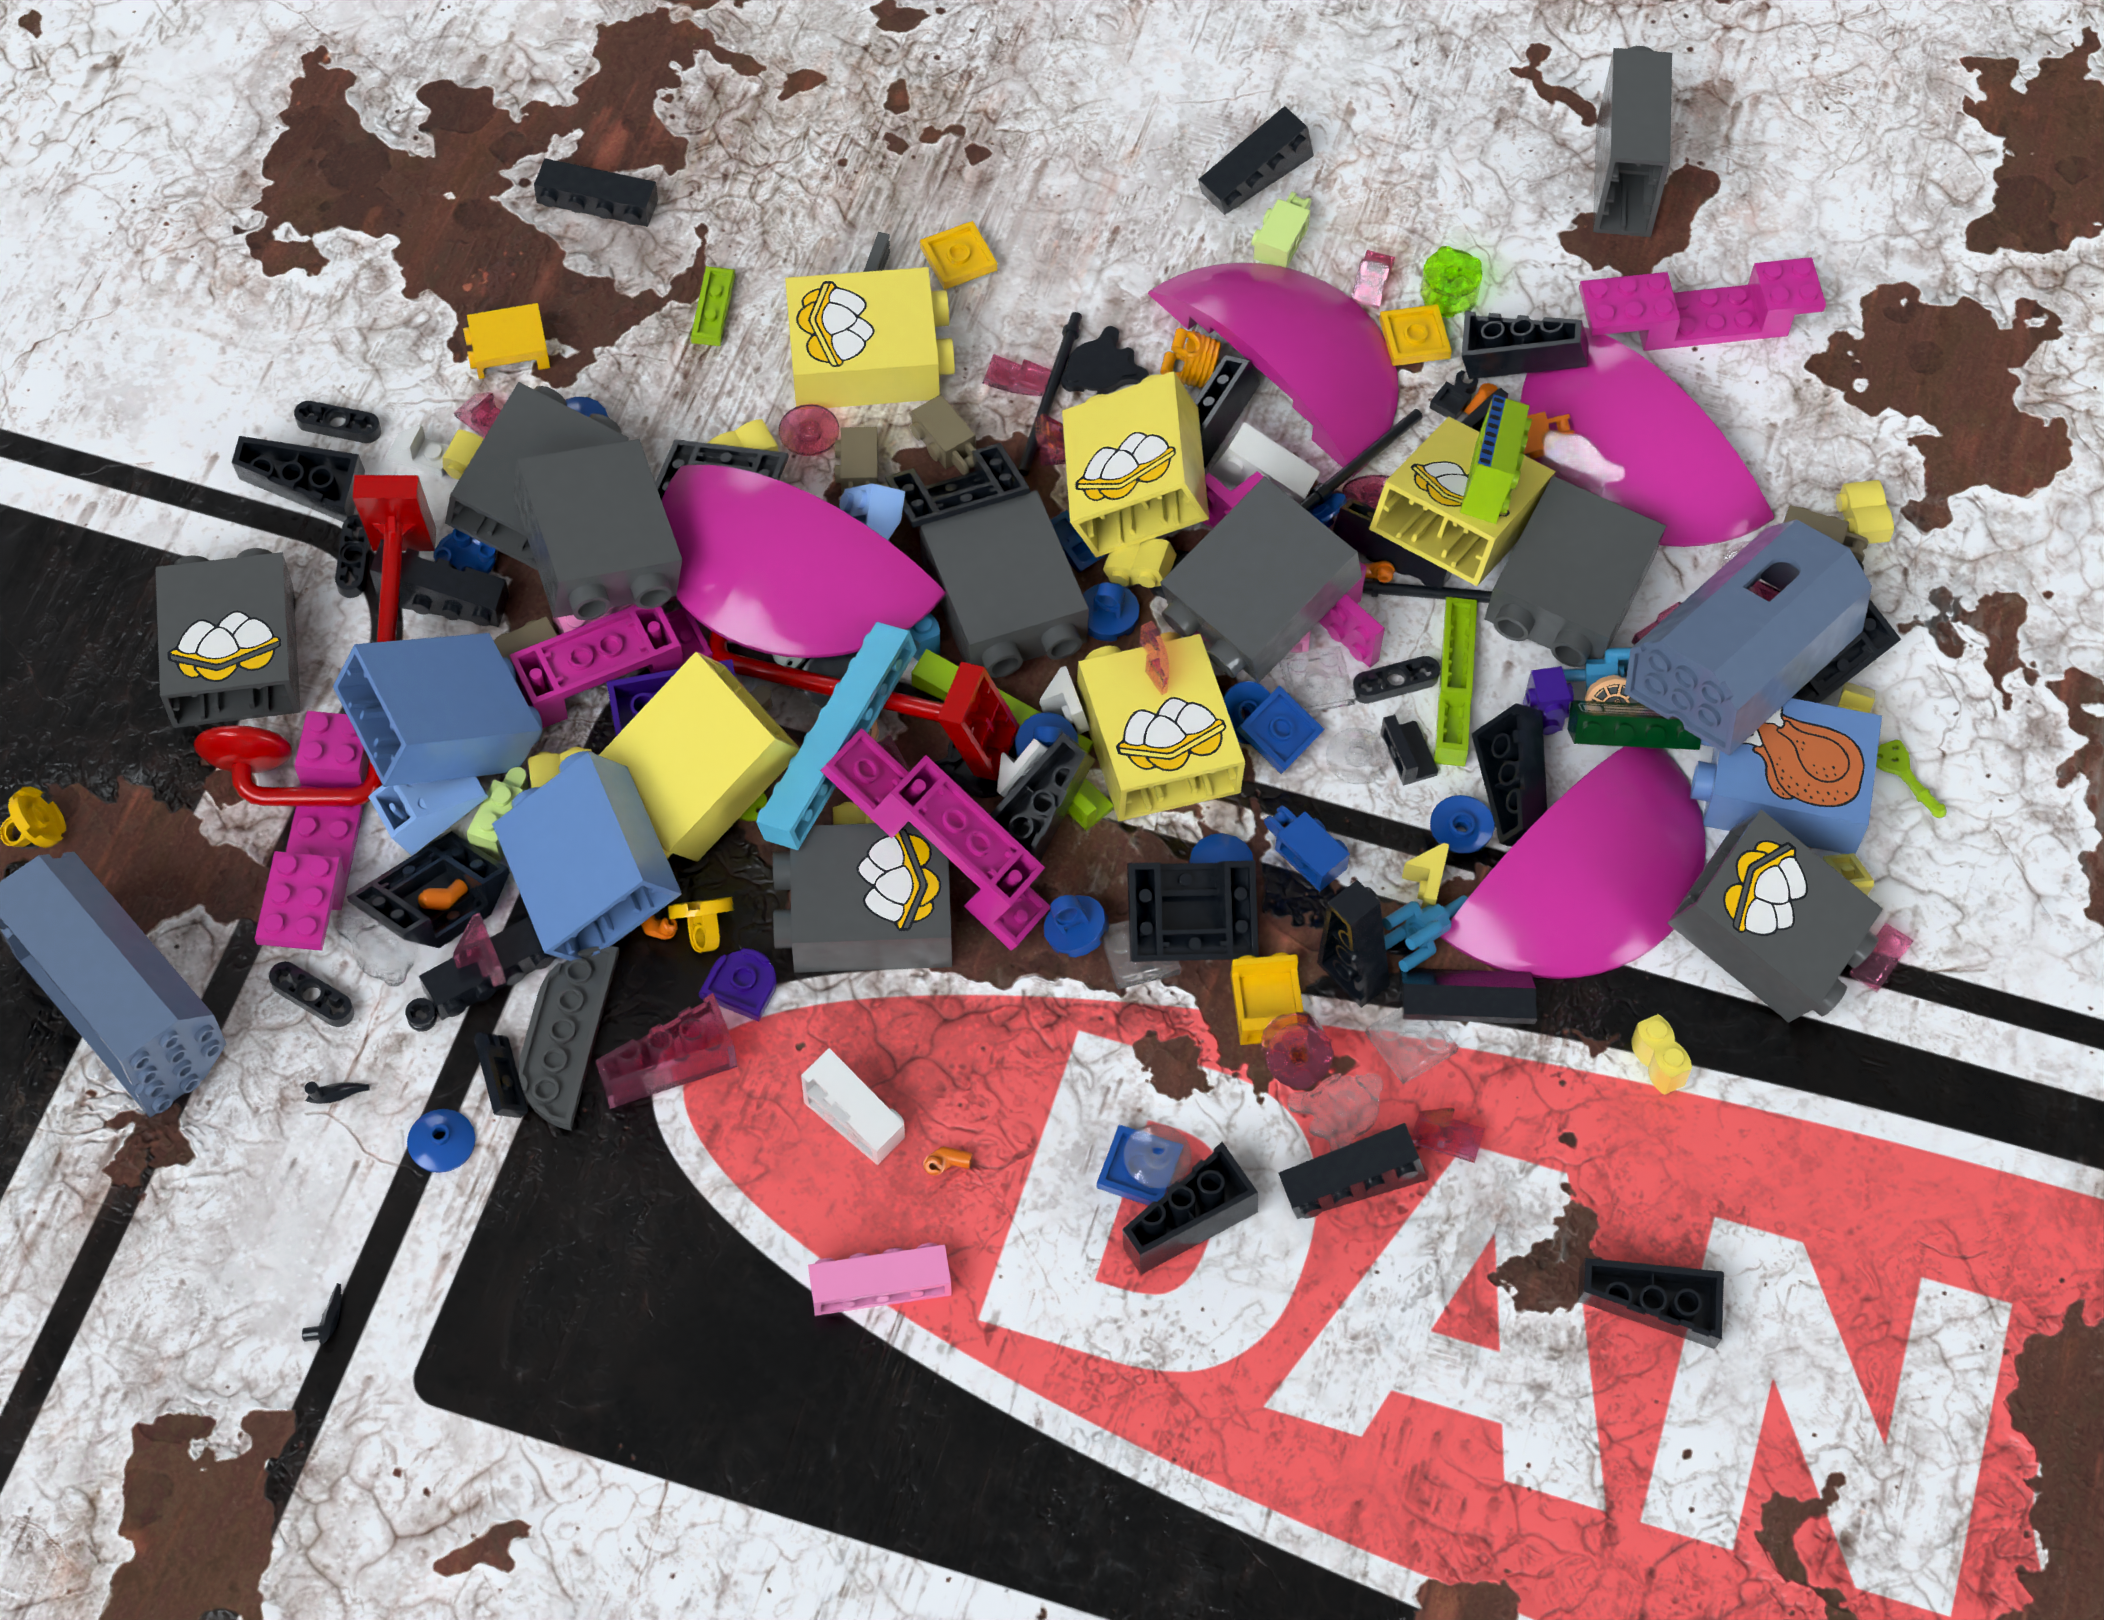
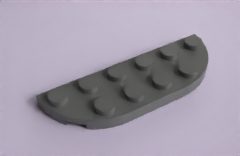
M599 947L578 951V955L582 959L567 960L562 964L559 962L545 977L536 998L520 1056L519 1077L525 1097L534 1111L547 1122L563 1129L572 1130L619 956L618 947H606L601 949L600 953L593 955V953L600 950Z

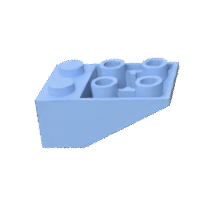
M873 483L844 489L839 506L842 511L864 523L886 540H889L901 522L905 491Z
M477 776L387 787L381 785L368 797L390 837L410 855H414L489 796Z

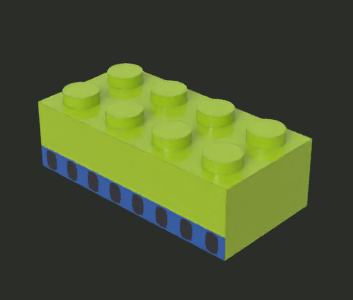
M1493 395L1475 444L1460 513L1496 524L1500 512L1506 514L1511 500V491L1516 488L1521 474L1519 470L1525 454L1523 452L1527 444V434L1532 419L1527 418L1529 405Z

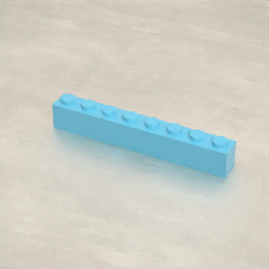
M876 622L871 632L865 636L862 647L856 657L851 659L847 672L842 680L836 684L833 695L827 705L820 710L815 725L805 735L803 744L796 756L790 760L783 778L776 783L772 796L766 806L758 813L756 823L764 840L799 850L836 787L820 770L861 728L867 733L869 732L917 651L910 631Z

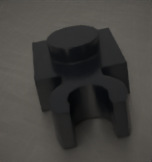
M1459 371L1454 385L1446 381L1430 401L1429 408L1446 418L1449 416L1457 420L1471 402L1472 395L1470 394L1476 391L1478 379L1474 378L1471 383H1464L1465 371Z

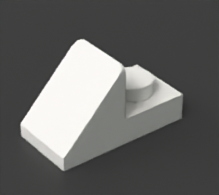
M417 425L398 433L386 459L443 477L446 472L443 469V456L449 445L425 438L423 426Z
M1066 666L1061 667L1040 698L1039 703L1043 713L1064 714L1066 720L1074 723L1078 734L1089 731L1090 728Z
M1034 738L1017 760L1003 752L1000 760L997 792L1006 797L1049 748Z

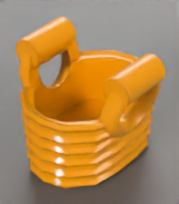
M1176 329L1171 346L1173 352H1165L1160 369L1161 375L1173 371L1175 360H1182L1185 362L1182 371L1175 372L1181 383L1203 389L1215 370L1221 348L1220 340L1217 341L1215 338L1205 336V334L1195 330Z

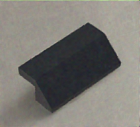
M1399 968V1000H1402V1019L1536 1023V987L1531 972L1412 968L1408 972H1403Z

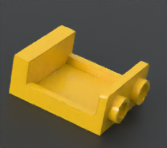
M538 303L467 315L469 327L463 328L466 346L472 345L473 351L467 352L471 369L477 368L479 379L485 378L484 368L537 360L538 370L550 368Z
M1281 952L1269 957L1256 958L1252 955H1246L1232 960L1230 975L1240 1045L1306 1040L1308 1019L1307 1013L1304 1014L1297 971L1298 955H1289Z

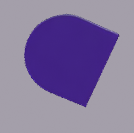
M743 948L741 951L732 952L728 955L724 954L713 965L699 991V997L759 1022L776 989L777 981L774 967L767 956L754 949Z

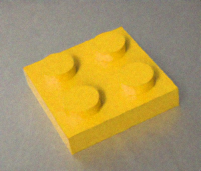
M973 221L920 240V249L944 290L997 271V262Z
M1438 304L1380 312L1379 320L1393 366L1451 358L1452 350Z

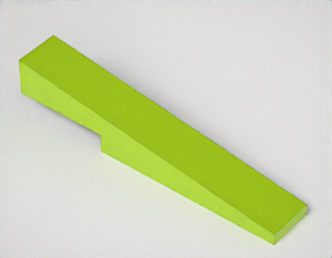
M1446 597L1434 748L1435 764L1465 767L1469 743L1470 705L1473 690L1477 600Z
M926 649L911 672L912 686L945 701L959 667ZM998 689L1020 726L1026 719L1041 713ZM1077 733L1078 744L1089 753L1093 747V741Z

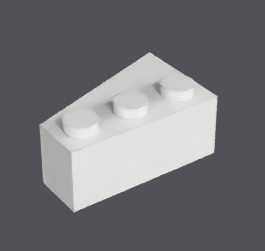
M1243 422L1223 447L1208 472L1216 478L1238 486L1258 471L1298 504L1306 498L1320 474V471L1246 422Z
M830 1048L801 1075L804 1104L875 1164L878 1165L905 1138L904 1120L900 1114L891 1108L889 1109Z

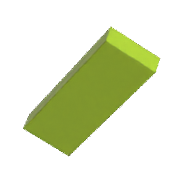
M706 266L691 333V343L721 347L736 277L735 269Z

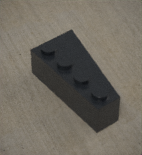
M1284 106L1198 179L1202 194L1224 215L1236 209L1242 203L1314 156L1308 126Z
M382 539L370 568L379 603L384 540ZM407 548L405 553L402 552L398 608L413 610L422 615L428 613L439 615L449 620L460 619L470 621L479 626L491 625L499 627L509 599L506 579L469 567L460 571L450 561L438 558L436 562H432L418 557L419 551Z
M1062 733L992 811L990 816L1040 862L1095 759L1071 737Z
M1356 880L1327 903L1317 964L1361 1008L1389 987L1390 981L1379 898L1370 887H1364Z
M1405 1123L1278 1172L1297 1219L1313 1218L1326 1210L1428 1180Z
M1221 1142L1214 1148V1152L1204 1161L1201 1159L1192 1167L1190 1174L1182 1181H1176L1168 1188L1167 1194L1158 1202L1154 1201L1122 1229L1123 1249L1142 1275L1258 1213V1191L1224 1143Z

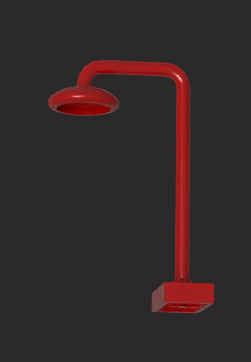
M354 475L353 500L372 550L377 551L381 539L384 540L377 642L396 641L402 551H406L407 548L416 551H435L436 526L418 475ZM232 725L207 729L200 733L194 741L196 753L209 764L232 772L233 786L239 796L255 805L353 807L369 802L368 796L382 785L369 759L367 777L362 784L356 787H262L253 782L251 774L273 770L291 758L293 753L292 746L285 737L262 728Z
M713 631L711 632L708 645L713 653L712 659L717 662L732 659L736 674L827 696L833 695L836 684L842 680L733 654L727 649L728 640ZM965 662L960 663L944 703L892 691L882 708L939 722L973 775L994 781L998 780L1001 754L1004 752L1008 755L1020 727L985 667Z

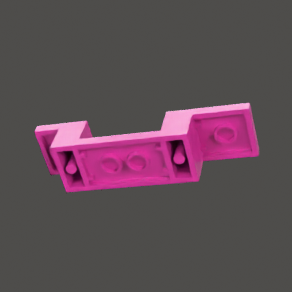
M1812 257L1754 263L1748 285L1673 293L1668 272L1580 281L1579 285L1591 336L1638 331L1644 351L1785 337L1789 334L1795 315L1824 312L1826 307Z
M1257 471L1235 489L1229 491L1210 473L1205 475L1209 519L1203 521V523L1214 528L1264 476ZM1359 561L1362 578L1327 612L1319 623L1327 629L1332 639L1346 646L1357 661H1362L1371 668L1379 661L1385 628L1358 605L1362 598L1367 568Z
M634 605L512 653L509 657L515 669L516 684L528 706L535 707L539 712L543 729L568 719L565 698L645 666L648 667L650 673L679 669L695 652L711 659L713 653L695 618L684 607L665 614L661 606L652 609H642Z
M307 711L294 765L301 787H356L362 784L368 774L369 757L347 714ZM364 805L353 807L296 806L286 852H274L255 935L257 945L323 951L331 910H342Z
M861 728L820 770L891 838L909 821L980 889L964 907L1009 950L1012 951L1050 909V905L1030 887L1031 883L1045 867L927 755L908 772Z

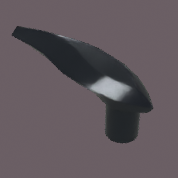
M311 1081L305 1085V1092L308 1094L305 1101L316 1104L332 1103L343 1100L352 1094L368 1091L370 1086L369 1084L346 1082L319 1087L317 1083Z
M336 1284L327 1308L322 1314L319 1326L302 1329L304 1342L319 1340L323 1344L334 1333L340 1315L341 1284Z

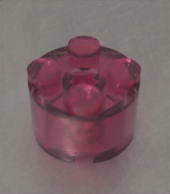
M1295 1012L1296 1014L1277 1016L1267 1025L1262 1034L1261 1044L1264 1060L1271 1074L1280 1083L1290 1087L1307 1089L1321 1080L1328 1072L1334 1055L1331 1042L1322 1025L1309 1014ZM1293 1048L1298 1049V1050L1301 1049L1299 1052H1297V1051H1295V1052H1293V1053L1291 1052V1050H1292Z

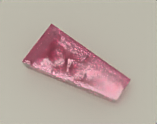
M714 993L705 997L704 1003L692 1010L688 1007L679 1012L678 1018L664 1026L658 1024L649 1029V1034L638 1041L632 1039L596 1060L600 1082L610 1109L738 1067L734 1044Z

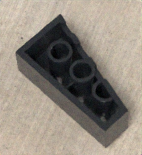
M1465 311L1461 357L1469 379L1587 367L1589 343L1582 320L1544 317L1542 321L1531 320L1529 316L1518 315L1517 319L1502 318L1501 314L1489 313L1488 317L1476 316V312Z
M239 436L231 462L239 480L342 522L349 516L354 515L356 507L353 500L354 475L365 474L359 454Z
M1515 703L1471 733L1499 843L1512 847L1548 810L1542 711Z
M1585 1258L1579 1268L1578 1302L1715 1349L1722 1340L1724 1272Z

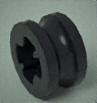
M417 998L408 1003L405 1015L409 1026L418 1032L430 1030L437 1022L434 1004L426 998ZM421 1010L423 1013H426L427 1017L421 1020L419 1016H416V1012Z

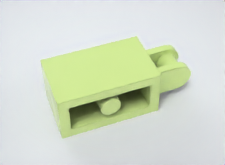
M1292 191L1287 201L1278 199L1273 209H1267L1262 229H1257L1252 238L1251 245L1254 246L1253 259L1266 264L1288 267L1308 230L1311 198H1300L1297 196V193Z
M514 767L508 771L503 782L493 780L487 792L489 797L481 803L466 832L469 843L499 861L502 860L504 852L492 824L512 809V800L519 793L529 788L524 769Z

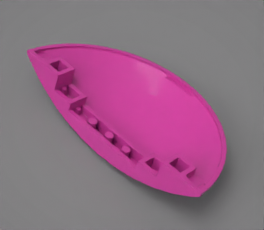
M1226 263L1202 267L1180 274L1148 292L1150 297L1186 329L1189 330L1198 323L1209 334L1215 330L1247 360H1250L1256 368L1293 400L1292 407L1313 425L1311 440L1341 467L1346 466L1391 429L1398 402V374L1396 366L1392 365L1384 335L1372 318L1354 300L1327 282L1309 274L1277 265ZM1362 467L1359 471H1357V472L1353 475V477H1354L1357 473H1359L1364 467Z
M1584 327L1589 343L1587 367L1527 373L1520 403L1529 405L1528 415L1545 411L1547 419L1570 414L1571 419H1568L1570 430H1574L1575 434L1570 437L1554 440V447L1547 450L1548 456L1533 460L1556 471L1554 476L1666 525L1660 545L1690 547L1722 543L1749 534L1774 520L1771 508L1753 476L1723 433L1701 407L1658 367L1621 342L1605 334L1591 336L1589 328ZM1556 423L1549 424L1551 435L1558 434Z
M685 465L680 466L663 495L662 504L682 557L676 594L677 599L694 618L708 629L743 647L766 654L795 658L833 657L858 652L863 645L865 636L871 632L876 622L908 630L928 615L946 595L941 586L921 567L867 525L836 506L785 482L733 467Z
M1624 746L1613 753L1570 788L1512 846L1451 919L1450 930L1441 935L1440 938L1474 960L1493 968L1510 972H1531L1532 977L1551 979L1579 978L1600 974L1630 963L1655 948L1674 930L1667 922L1703 871L1706 844L1702 814L1697 800L1690 798L1691 786L1676 762L1663 748Z

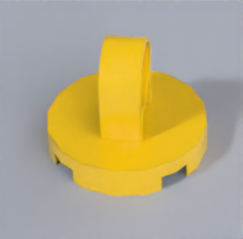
M31 786L22 787L9 799L8 809L10 817L1 825V840L7 846L25 847L31 842L43 848L53 847L63 839L61 834L66 831L65 820L58 806L53 801L48 804L40 796L44 794L41 790ZM14 826L21 832L20 838L16 841L12 835Z
M732 897L692 901L668 906L669 919L687 917L690 942L693 949L698 953L714 951L718 948L720 935L717 913L734 910Z

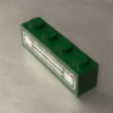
M1573 700L1571 702L1567 730L1574 744L1700 750L1701 739L1685 730L1680 719L1672 716L1668 720L1641 703Z

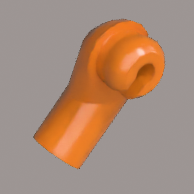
M1490 383L1482 384L1478 393L1465 408L1464 412L1470 415L1498 389L1497 386Z
M1389 561L1362 563L1367 567L1365 579L1376 578L1383 583L1390 582L1393 579L1395 568Z
M456 879L447 889L427 888L418 896V903L424 909L447 910L468 891V887L464 881Z
M655 915L641 924L646 935L663 940L674 937L678 929L675 919L663 918L660 920L656 919Z
M943 1146L925 1158L923 1167L928 1174L934 1176L941 1174L952 1166L969 1169L973 1153Z

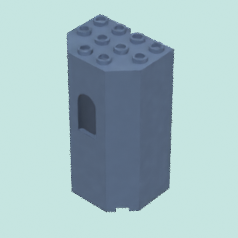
M1797 519L1767 527L1630 649L1624 694L1668 720L1672 716L1677 717L1682 721L1685 730L1725 754L1731 755L1863 631L1872 585L1850 548ZM1762 579L1781 590V592L1769 602L1748 589L1758 580Z
M75 852L63 853L61 858L54 859L50 854L38 855L0 881V927L12 953L146 1115L151 1118L157 1113L166 1111L174 1100L184 1093L195 1090L200 1082L206 1078L226 1046V1041L215 1016Z

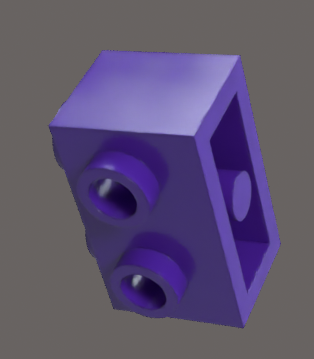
M1562 666L1531 670L1523 705L1542 711L1543 735H1552L1562 731L1565 719L1569 717V704L1574 700L1572 684L1566 682Z

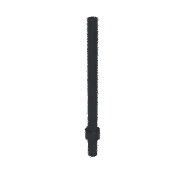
M1414 409L1325 483H1319L1311 489L1310 495L1299 504L1309 512L1317 504L1325 503L1331 498L1334 490L1420 421L1423 417L1422 413L1418 409Z

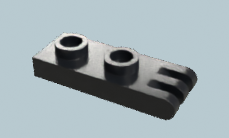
M476 1033L474 1041L494 1115L521 1118L528 1112L509 1038L505 1035L497 1036L490 1033Z

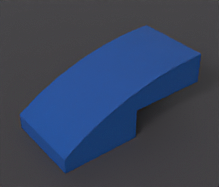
M1068 510L1063 511L1050 520L1069 564L1077 572H1082L1105 556H1094L1070 523Z

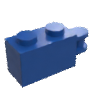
M1282 805L1277 808V813L1273 817L1268 816L1264 819L1266 827L1277 837L1275 850L1319 892L1347 870L1350 853L1346 845L1338 839L1335 840L1327 833L1325 826L1318 819L1310 817L1306 812L1296 817Z

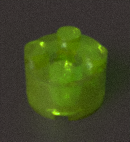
M1450 246L1440 247L1424 264L1420 285V297L1422 296L1424 305L1438 304L1441 316L1447 318L1454 317L1458 313L1464 312L1465 314V311H1471L1475 307L1482 281L1481 261L1465 251L1453 249Z

